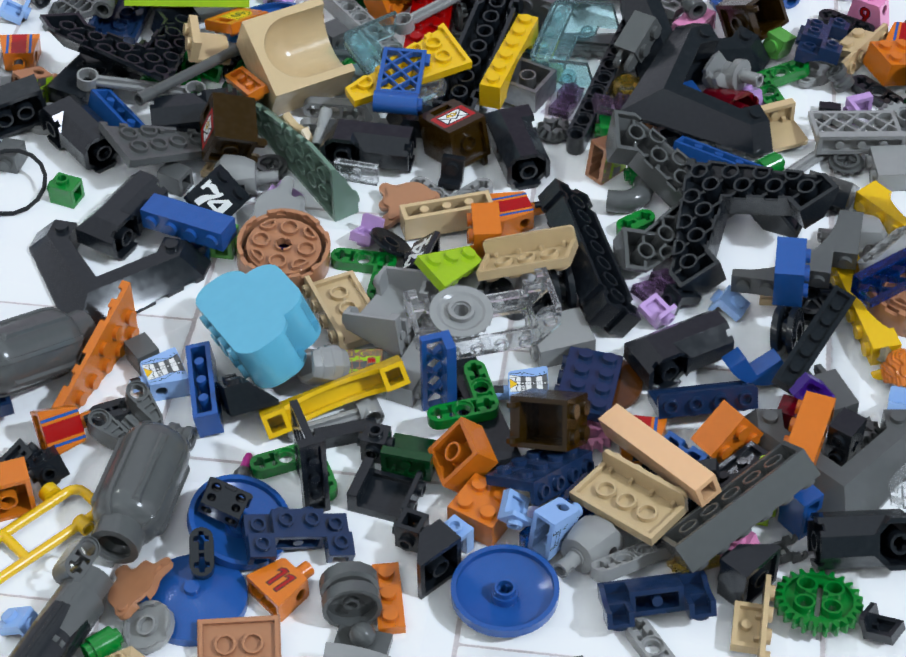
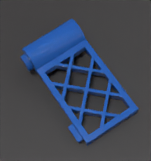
M384 47L376 90H374L373 112L414 116L418 115V111L422 112L423 98H420L425 66L430 65L431 54H427V50ZM397 55L399 58L392 61L387 56ZM412 57H421L420 60L414 63L410 60ZM405 62L408 66L401 69L397 65ZM391 68L396 71V73L390 76L385 72ZM412 70H414L416 73H418L417 75H415V76H413V77H410V76L407 74L408 72H410V71H412ZM403 77L406 81L398 84L395 79ZM388 83L393 86L391 89H381L382 86ZM412 85L416 90L406 91L404 88Z

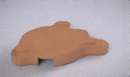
M406 182L398 185L382 183L379 186V192L383 198L379 202V209L383 212L388 211L382 217L385 219L384 229L388 230L397 223H400L399 205L438 199L440 194L419 182Z
M165 557L156 563L145 560L132 570L128 565H122L116 569V581L109 590L108 602L114 608L115 614L120 620H127L140 609L137 603L146 596L149 600L153 598L159 588L160 581L174 566L169 557Z

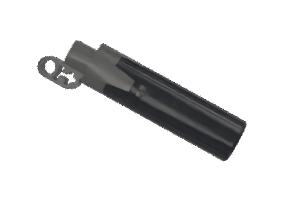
M88 535L73 542L56 562L52 569V576L55 582L59 584V587L8 657H73L103 614L104 604L102 600L113 586L111 578L103 570L92 565L101 551L100 543L95 537Z

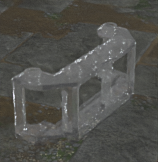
M546 267L534 269L535 280L531 283H528L527 279L522 280V289L486 295L493 307V318L521 313L524 315L528 327L489 334L486 329L485 332H480L478 336L455 339L453 341L456 345L457 360L537 346L561 325L562 306ZM413 289L403 291L404 311L406 316L410 317L415 334L416 350L420 351L419 337L437 333L439 330L433 327L432 320H430L428 296H424L423 301H419L416 290ZM549 291L553 305L543 307L535 317L532 308L533 304ZM417 322L421 323L424 327L419 328ZM439 341L427 344V348L433 350L439 344Z

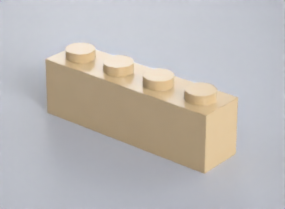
M489 190L399 205L400 227L405 241L423 238L434 231L446 234L468 230L471 227H467V213H471V203L493 202Z

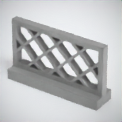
M894 110L808 111L807 117L816 142V155L869 154L870 146L906 145V131L901 130ZM859 118H865L869 121L866 123ZM880 118H890V121L886 122ZM816 119H823L825 122L822 123ZM838 119H845L847 121L844 123ZM875 123L881 126L882 128L878 129L872 125ZM830 124H833V125H835V126H837V127H839V128H838V129H834V128L830 127L829 125H830ZM851 124H855V125L859 126L860 128H859V129H856V128H854V127H852V126H850V125H851Z

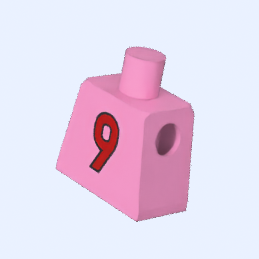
M852 0L847 15L872 24L875 30L883 23L889 26V0Z

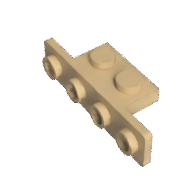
M883 23L874 32L864 30L863 28H854L839 42V45L843 46L840 57L844 58L840 63H844L848 74L853 75L863 65L862 62L870 41L886 39L889 33L888 24Z
M766 574L761 604L735 600L729 651L755 654L757 657H770L771 651H766V645L771 644L772 629L767 627L768 623L773 621L774 607L769 606V602L774 601L776 585H771V574Z

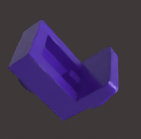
M804 372L789 389V392L800 400H803L806 390L835 397L822 380L807 372Z

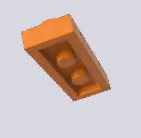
M244 66L224 75L227 83L236 88L241 95L255 98V101L262 99L265 94L269 93L267 85Z
M399 563L372 564V567L377 571L382 601V610L377 618L378 631L390 634L406 633Z

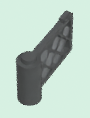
M58 0L53 2L48 14L79 12L84 19L95 15L100 18H109L113 14L118 0ZM43 24L42 28L44 29V31H48Z

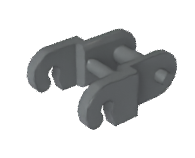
M796 534L792 535V539L789 535L782 537L781 541L771 543L778 544L782 547L781 550L784 549L786 554H780L779 565L788 562L795 564L808 557L809 554L806 550L801 555L800 551L790 552L787 546L794 544L798 540Z

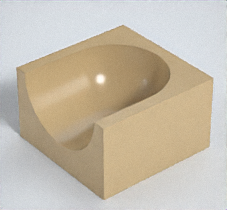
M323 0L305 1L242 21L236 46L247 70L263 81L269 89V93L265 94L261 99L263 105L277 115L302 108L304 101L311 96L332 98L345 94V87L350 85L355 73L353 64L343 65L330 44L324 23Z

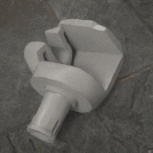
M720 51L712 54L702 70V82L706 88L742 90L747 84L760 87L764 80L763 74L751 71V65L747 59L738 58L730 62L725 59Z
M223 154L213 168L215 169L221 164L239 185H244L245 191L250 195H258L260 185L278 184L280 181L279 170L259 171L256 161L240 155Z
M863 214L858 252L860 258L864 256L863 249L865 246L871 245L872 249L888 235L880 219L874 215ZM818 228V243H822L829 236L832 229Z
M335 344L324 345V347H318L317 349L307 348L305 350L307 354L305 365L293 377L298 378L301 383L320 386L348 375L350 371L348 352Z
M588 515L582 517L574 524L562 542L561 553L563 558L553 565L556 574L561 578H566L572 570L588 573L591 571V563L607 556L609 553L612 554L622 550L624 538L618 527L599 516Z

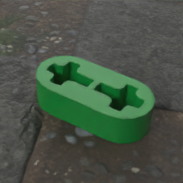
M642 209L620 218L616 222V235L622 227L645 230L655 222L654 212Z

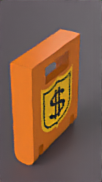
M237 7L205 19L204 22L206 30L235 36L240 31L242 21L269 12Z

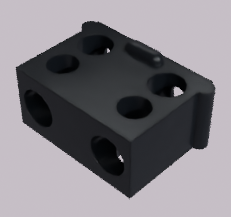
M210 477L197 511L236 528L245 508H249L253 496L222 480Z

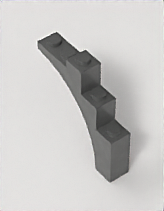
M839 211L836 224L829 236L811 251L810 263H805L810 265L809 282L804 283H809L808 286L829 289L832 267L856 270L864 212ZM775 267L733 269L731 291L773 296Z

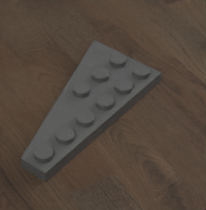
M99 121V131L129 168L202 158L201 133L197 132L196 129H187V132L177 131L176 127L141 125L140 128H132L128 126V123H119V126H108L107 122Z

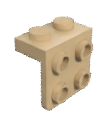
M189 15L187 23L183 24L185 49L187 50L189 62L199 63L229 47L226 35L200 32L197 15ZM231 59L219 65H230Z
M793 98L760 105L770 120L773 152H780L808 144L807 136L794 121L796 102Z

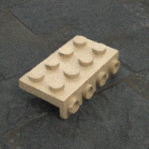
M564 225L485 239L483 242L485 256L476 271L478 281L494 282L503 277L518 278L527 273L538 275L546 270L555 269L556 271H562L571 266L579 246L574 227L572 225Z
M353 270L315 282L311 280L309 275L304 276V285L301 286L305 299L309 298L313 313L318 314L322 329L328 331L330 343L338 345L345 350L370 344L368 341L348 331L342 323V313L349 306L357 307L360 313L371 301Z
M605 449L602 452L603 461L569 492L570 500L608 520L650 546H653L689 511L688 496L681 487L672 485L659 475L652 474L643 469L639 464H634L623 458L619 453H614L609 449Z

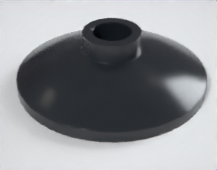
M375 227L370 232L372 239L380 247V252H387L404 258L405 253L411 250V247L405 240L387 229Z

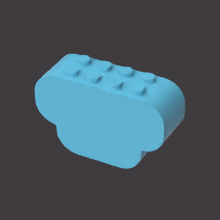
M262 265L246 274L241 271L224 273L204 286L196 297V306L202 314L199 319L206 329H209L213 341L221 348L232 364L238 368L245 379L250 377L260 388L276 387L296 375L305 365L307 359L305 350L315 343L321 333V325L301 291L276 265Z

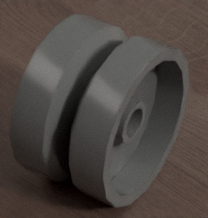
M361 561L339 562L328 567L321 574L319 589L322 598V613L324 619L330 625L339 628L340 624L353 626V624L361 621L372 623L380 616L382 601L379 592V579L377 571L371 565Z

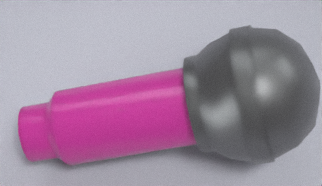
M251 453L245 454L241 465L233 474L251 477L250 460L253 457Z

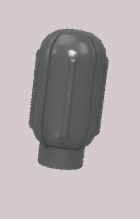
M44 307L0 320V398L53 381L68 374L75 364H78L81 357L85 356L82 351L96 328V324L91 316L82 310L65 313L54 307Z
M144 420L138 423L137 426L132 427L125 436L119 438L90 501L93 507L92 515L94 520V529L91 536L95 537L100 543V557L117 564L134 562L138 558L143 545L164 533L190 472L188 465L190 457L189 442L183 434H179L178 431L167 425Z

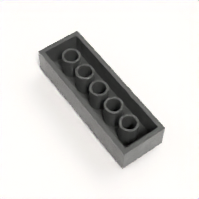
M783 441L721 488L722 492L703 508L698 506L678 521L660 540L678 564L692 573L701 571L714 556L725 553L730 548L731 543L738 538L741 539L747 536L752 531L751 528L768 520L773 515L775 509L790 503L794 499V495L801 489L804 490L811 487L815 483V479L821 474L803 448Z

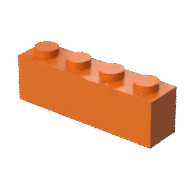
M806 390L803 400L798 399L795 408L797 417H792L788 428V432H791L790 436L785 435L783 441L803 448L816 466L834 415L836 398Z

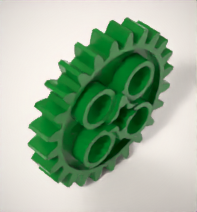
M810 568L809 573H806L803 569H799L798 575L791 571L789 577L783 576L782 582H777L774 608H777L778 616H783L784 623L792 622V629L801 627L802 634L809 630L813 637L817 635V632H821L824 638H827L828 632L837 637L839 630L847 634L848 628L854 629L856 623H859V616L864 607V604H862L863 597L859 596V589H852L853 582L844 583L845 577L836 578L835 572L827 575L824 570L816 573L813 568ZM821 588L819 617L814 616L817 590Z

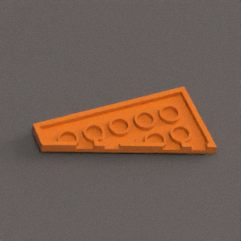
M121 281L118 286L121 290L117 299H111L108 304L109 311L106 319H101L82 351L85 357L80 365L75 364L71 371L73 375L69 386L64 385L51 408L71 405L77 406L79 410L81 406H84L88 397L94 390L98 389L101 381L112 371L116 362L125 355L124 341L139 335L137 313L135 311L130 282Z

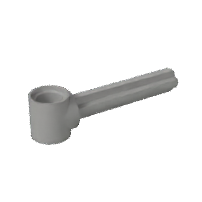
M372 395L357 400L353 409L308 422L312 435H314V428L375 417L377 424H381L385 419V415L377 397ZM292 431L286 433L288 440L293 442Z

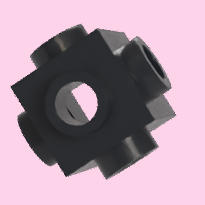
M367 422L364 430L360 431L357 437V446H360L361 460L363 461L366 456L374 458L375 463L381 464L380 452L382 446L394 447L395 437H392L391 426Z
M54 445L45 450L36 451L31 455V458L27 459L30 469H28L29 477L33 484L39 482L41 487L48 482H54L57 485L61 479L70 475Z
M404 507L392 528V534L395 536V546L405 551L418 553L419 533L425 526L429 525V514Z

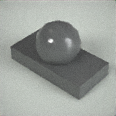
M365 621L357 622L353 626L340 624L334 643L362 647L389 655L393 634L375 631L374 627Z

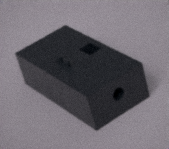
M80 53L46 86L49 102L54 103L69 95L76 94L88 105L90 92L82 91L77 87V72L81 68L90 67L95 69L99 75L120 78L127 77L126 70ZM85 78L83 80L90 81L93 79Z

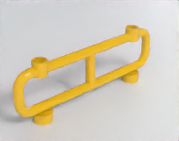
M48 482L43 485L38 494L43 502L0 530V543L3 542L19 558V560L0 572V585L77 532H80L83 536L90 534L94 529V524L92 523L94 521L92 515L93 507L87 514L77 515L72 524L30 552L11 535L72 495H80L91 505L90 501L94 493L85 486L77 484L69 485L63 489H60L54 482Z

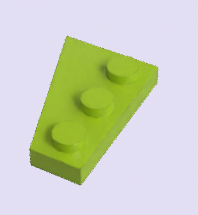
M470 246L418 255L414 263L439 291H442L451 285H456L462 277L466 278L476 271L482 259Z

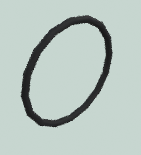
M22 149L0 150V155L4 153H20L31 157L39 165L43 174L42 188L32 202L15 211H0V216H14L28 211L40 201L47 187V172L43 162L33 153Z

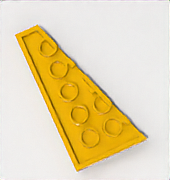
M444 23L440 24L435 32L425 34L423 40L418 43L413 42L406 47L407 49L427 50V54H431L430 65L425 66L422 85L472 68V60ZM393 55L389 59L393 61L399 57L397 55ZM421 57L410 58L413 63L421 59ZM402 62L397 66L403 69L408 65ZM380 65L375 67V71L370 75H363L345 87V95L354 108L373 102ZM392 68L385 71L389 76L396 73ZM412 70V71L408 72L407 74H408L410 77H413V76L417 75L418 73H416L414 70ZM403 77L395 79L398 84L406 81ZM388 83L382 86L381 89H391L393 86ZM409 85L404 89L408 90L414 87L412 85Z

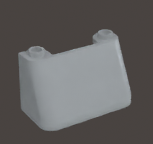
M383 266L373 280L377 294L360 313L357 307L349 306L342 313V323L348 331L369 343L383 349L392 356L399 355L402 357L429 315L430 303L439 291L421 270Z

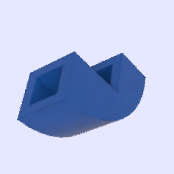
M738 347L721 357L738 379L757 386L773 385L771 381L784 363L774 348L750 363Z

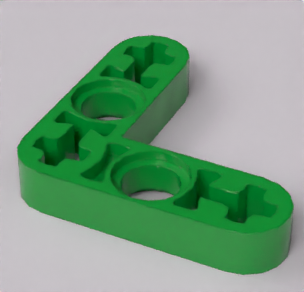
M791 60L756 72L764 76V85L758 87L762 89L763 104L784 100L785 98L777 87L807 77L810 74L809 62L801 63ZM777 74H785L784 76H781V77L775 76V75H777ZM766 93H773V95L764 96Z
M336 248L331 252V265L333 268L372 274L367 289V295L370 300L377 294L376 288L373 285L375 275L378 274L386 263H388L387 266L397 267L396 256L387 252L352 248ZM362 259L369 260L368 263H359L358 261Z
M471 360L464 365V380L471 398L431 406L427 411L429 427L435 430L448 429L461 416L475 423L492 420L498 416L499 401L483 362ZM473 371L478 374V378H475ZM485 387L487 391L480 393L475 391V389ZM463 409L470 412L467 415L457 414L459 410Z
M294 444L253 456L250 460L252 476L256 479H267L295 471ZM286 456L293 459L288 463L279 461L282 457ZM327 461L330 501L337 497L338 489L337 481Z

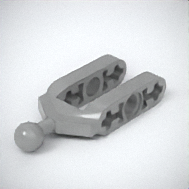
M316 96L308 97L304 101L303 113L307 117L300 121V125L310 127V132L313 136L320 108L325 106L339 109L337 112L333 111L331 119L364 120L365 122L388 124L386 118H380L377 112H373L371 104H364L354 108L347 98Z

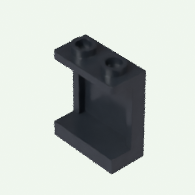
M365 456L346 493L348 511L395 522L404 507L417 510V501L419 497L424 496L426 491V482H423V472L417 471L413 479L375 469L374 458Z

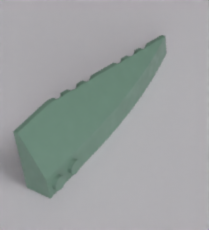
M228 84V92H232L234 87ZM255 101L258 135L267 140V145L276 155L286 159L288 163L287 168L329 216L337 222L358 213L359 194L350 187L346 179L340 175L315 145L299 134L261 102Z

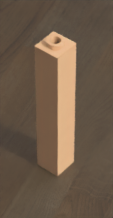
M615 404L598 418L606 437L674 486L681 487L686 492L688 498L703 508L722 492L717 477L712 471L619 404Z

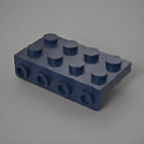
M118 0L111 17L100 18L95 15L92 19H89L88 24L96 27L95 31L105 35H107V32L123 37V42L135 45L154 6H124L123 0Z
M570 346L569 354L563 355L561 369L559 370L554 390L588 393L590 412L587 415V420L599 422L598 418L612 408L624 356Z
M741 380L647 390L648 401L659 419L711 414L723 400L728 402L737 411L758 408L757 386L755 384H747Z
M577 448L568 452L541 449L528 450L525 455L513 458L506 465L497 466L496 470L486 474L487 485L530 492L531 505L539 506L577 485L594 470L592 451Z

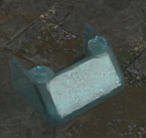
M556 0L553 2L530 52L531 60L556 69L557 83L562 86L588 88L593 79L588 62L569 61L578 39L592 38L596 35L599 28H618L619 22L614 4L584 0Z
M396 11L350 29L344 34L343 44L365 75L373 73L375 67L381 64L382 58L380 55L382 47L379 41L395 35ZM438 80L423 84L420 96L426 97L435 93ZM411 88L406 91H415L416 89Z

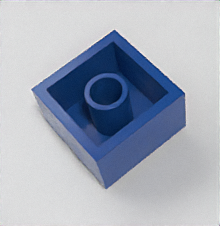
M777 236L772 305L802 307V299L808 297L809 283L804 282H809L810 265L805 263H810L811 249L807 248V238Z

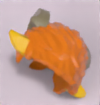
M888 346L881 348L880 356L877 358L881 362V367L878 370L871 371L872 377L877 380H883L884 383L905 387L906 349L899 348L891 351Z

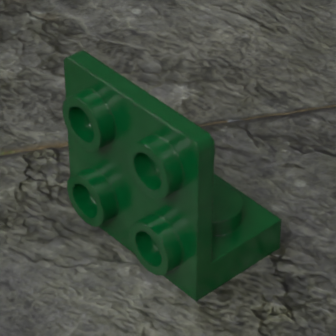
M394 433L395 446H382L380 452L381 470L413 479L417 471L423 472V481L431 482L435 467L433 464V454H430L427 449L436 440Z

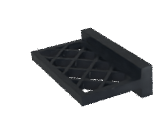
M298 400L289 401L295 464L300 478L303 507L323 508L324 512L329 511L331 506L325 439L322 434L312 435Z

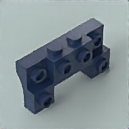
M830 17L828 25L819 19H807L806 25H801L795 41L798 48L794 61L801 63L823 61L837 65L843 46L834 40L827 39L830 37L841 41L847 35L850 23L839 17Z
M310 506L301 509L278 507L271 509L269 514H243L240 521L248 565H253L255 559H268L269 564L275 562L277 550L322 549L323 544L326 563H332L334 557H346V561H353L356 555L352 531H349L346 513H324L323 508H313Z
M704 569L694 573L686 571L597 583L598 599L603 609V619L608 630L625 631L630 627H635V617L686 611L690 620L694 619L697 621L717 616L716 599L710 589Z

